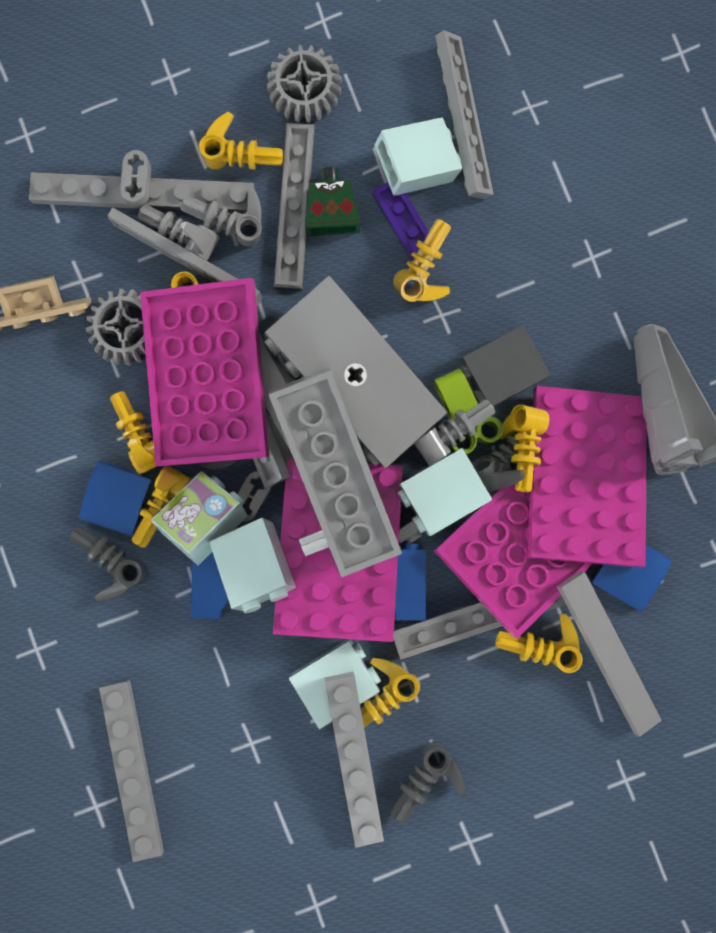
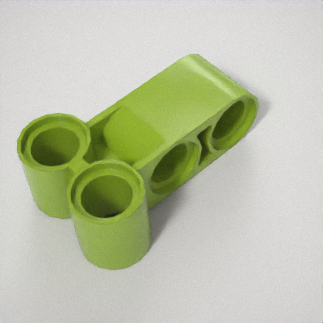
M461 369L433 380L436 391L449 418L451 417L455 420L457 419L455 416L456 411L461 409L466 413L478 404ZM489 417L474 427L476 430L475 435L468 436L467 433L463 436L470 443L469 448L464 450L465 454H470L476 447L477 442L486 446L495 443L503 433L502 423L495 417ZM483 425H491L495 429V436L493 438H486L482 434L481 427ZM448 445L452 453L459 450L457 446L452 448L450 445Z

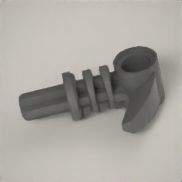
M507 436L503 440L504 444L497 447V451H493L490 455L481 456L472 463L489 494L510 487L524 479L525 472L523 470H511V467L517 465L511 463V457L514 454H518V451L513 450L515 444H519V441L514 440L513 436Z
M77 527L71 533L70 541L89 553L87 560L91 563L99 560V567L108 566L107 572L114 576V583L94 596L96 601L118 597L146 579L148 574L146 564L139 559L128 560L125 558L126 552L123 550L119 553L117 552L116 545L109 547V539L104 536L99 540L82 527ZM130 564L134 565L138 572L135 580H130L126 576V569Z
M432 741L425 745L422 751L423 763L414 766L416 773L409 774L410 783L402 782L400 785L403 794L390 813L400 823L406 822L417 803L425 804L427 798L424 792H430L432 788L429 784L436 783L442 775L450 779L460 796L466 793L459 767L448 753L446 747L438 741ZM433 752L444 754L443 760L438 764L429 762V756Z

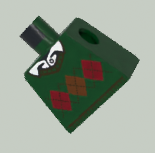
M336 167L321 169L322 182L310 184L306 218L307 235L321 236L360 233V218L351 182L349 180L338 181V169Z

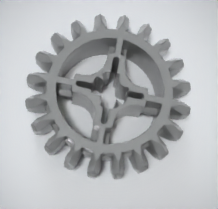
M299 44L298 51L293 52L288 47L287 56L279 53L278 62H272V71L267 74L269 81L267 91L270 93V101L272 104H276L278 113L284 111L287 120L292 115H295L297 123H299L301 117H305L306 122L310 123L311 116H315L320 121L322 118L321 112L323 111L329 115L331 112L330 106H336L338 103L337 97L341 95L340 85L342 84V78L339 75V67L337 64H333L331 55L324 57L322 48L314 53L312 45L305 51ZM303 76L305 77V82L307 83V85H306V90H307V91H306V92H304V89H303V86H302V83H303L302 77H303ZM321 93L316 98L311 99L315 94ZM290 96H296L300 98L301 101L293 99Z
M119 288L117 297L112 291H108L109 299L107 301L102 297H98V301L102 305L99 308L91 306L95 316L86 317L87 321L93 324L85 328L87 333L92 334L88 341L90 344L96 345L94 351L97 354L103 353L102 358L106 361L113 358V363L120 365L123 360L127 366H130L134 357L138 363H142L141 354L144 353L146 355L144 335L136 344H134V339L138 334L144 333L143 321H140L138 318L133 319L132 314L128 311V307H134L142 311L141 295L137 296V292L133 289L126 294L124 289ZM116 311L115 317L112 320L107 321L108 318L112 315V313ZM125 327V332H122L120 329ZM110 333L112 336H118L119 342L122 343V348L110 346L105 334Z

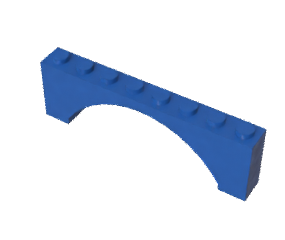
M402 544V554L398 555L395 619L425 621L426 550L419 549V544ZM212 552L199 566L192 561L191 618H222L229 600Z

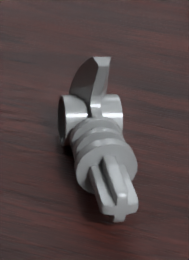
M248 188V210L245 214H240L236 211L229 214L227 207H224L223 210L219 209V202L213 201L209 205L191 196H186L182 202L181 210L203 220L204 226L208 229L215 225L217 226V232L224 229L227 236L231 233L235 234L238 242L243 246L252 247L261 238V205L254 188ZM250 225L255 228L256 234L246 237L240 230L244 226Z
M144 204L139 210L138 218L158 229V234L165 238L169 236V240L174 243L178 240V245L181 247L185 246V249L206 261L220 239L215 232L205 226H196L182 218L177 220L176 213L172 211L167 212L165 215L147 204Z
M486 399L466 413L459 409L455 412L457 419L453 420L450 417L446 420L448 425L444 426L441 423L438 426L439 431L435 427L430 428L414 444L427 464L431 466L451 452L448 445L452 448L457 445L455 440L459 439L462 442L465 440L463 435L466 433L468 436L475 435L476 430L474 427L491 417L495 413L494 407Z

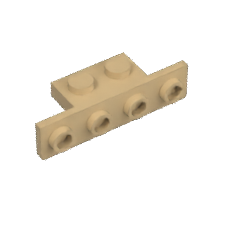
M54 276L0 287V304L4 316L0 317V332L3 330L2 327L13 325L14 329L28 326L32 320L40 319L42 323L53 321L58 318L59 314L68 313L69 316L83 314L86 312L85 309L92 303L91 298L87 297L63 303Z

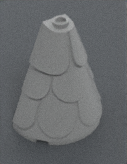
M653 324L639 328L637 330L638 334L633 338L637 383L641 385L643 415L646 421L651 462L656 474L671 475L685 472L691 467H702L716 462V417L691 375L683 357L666 328Z

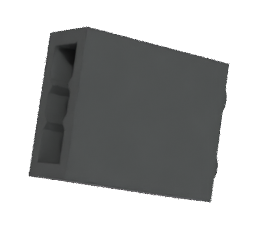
M524 325L467 354L461 359L460 364L462 366L459 367L467 381H470L475 389L473 394L477 403L479 404L487 399L493 407L551 376Z

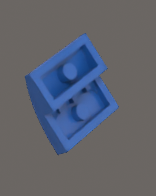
M101 460L97 461L87 486L78 518L133 536L138 527L139 513L147 503L153 478Z
M646 544L645 567L601 564L591 578V582L642 613L665 577L672 559Z

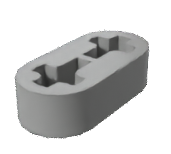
M139 150L128 152L124 156L122 164L120 191L126 203L132 207L144 205L148 201L150 190L151 164L147 156ZM140 160L142 165L138 166V172L135 175L132 165H136V162ZM136 183L141 193H136L135 197L132 198L129 192L134 191V184Z
M258 471L249 474L237 494L244 501L243 505L246 504L249 497L253 499L249 505L252 513L242 522L254 520L271 491V487L264 490L259 489L255 496L251 495L254 490V485L251 484L252 480L260 479Z

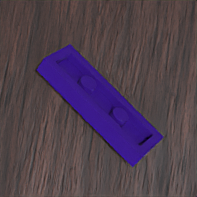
M387 182L373 190L372 196L413 262L414 257L412 253H418L419 248L416 246L417 241L424 242L429 231L407 194L393 196L390 185Z

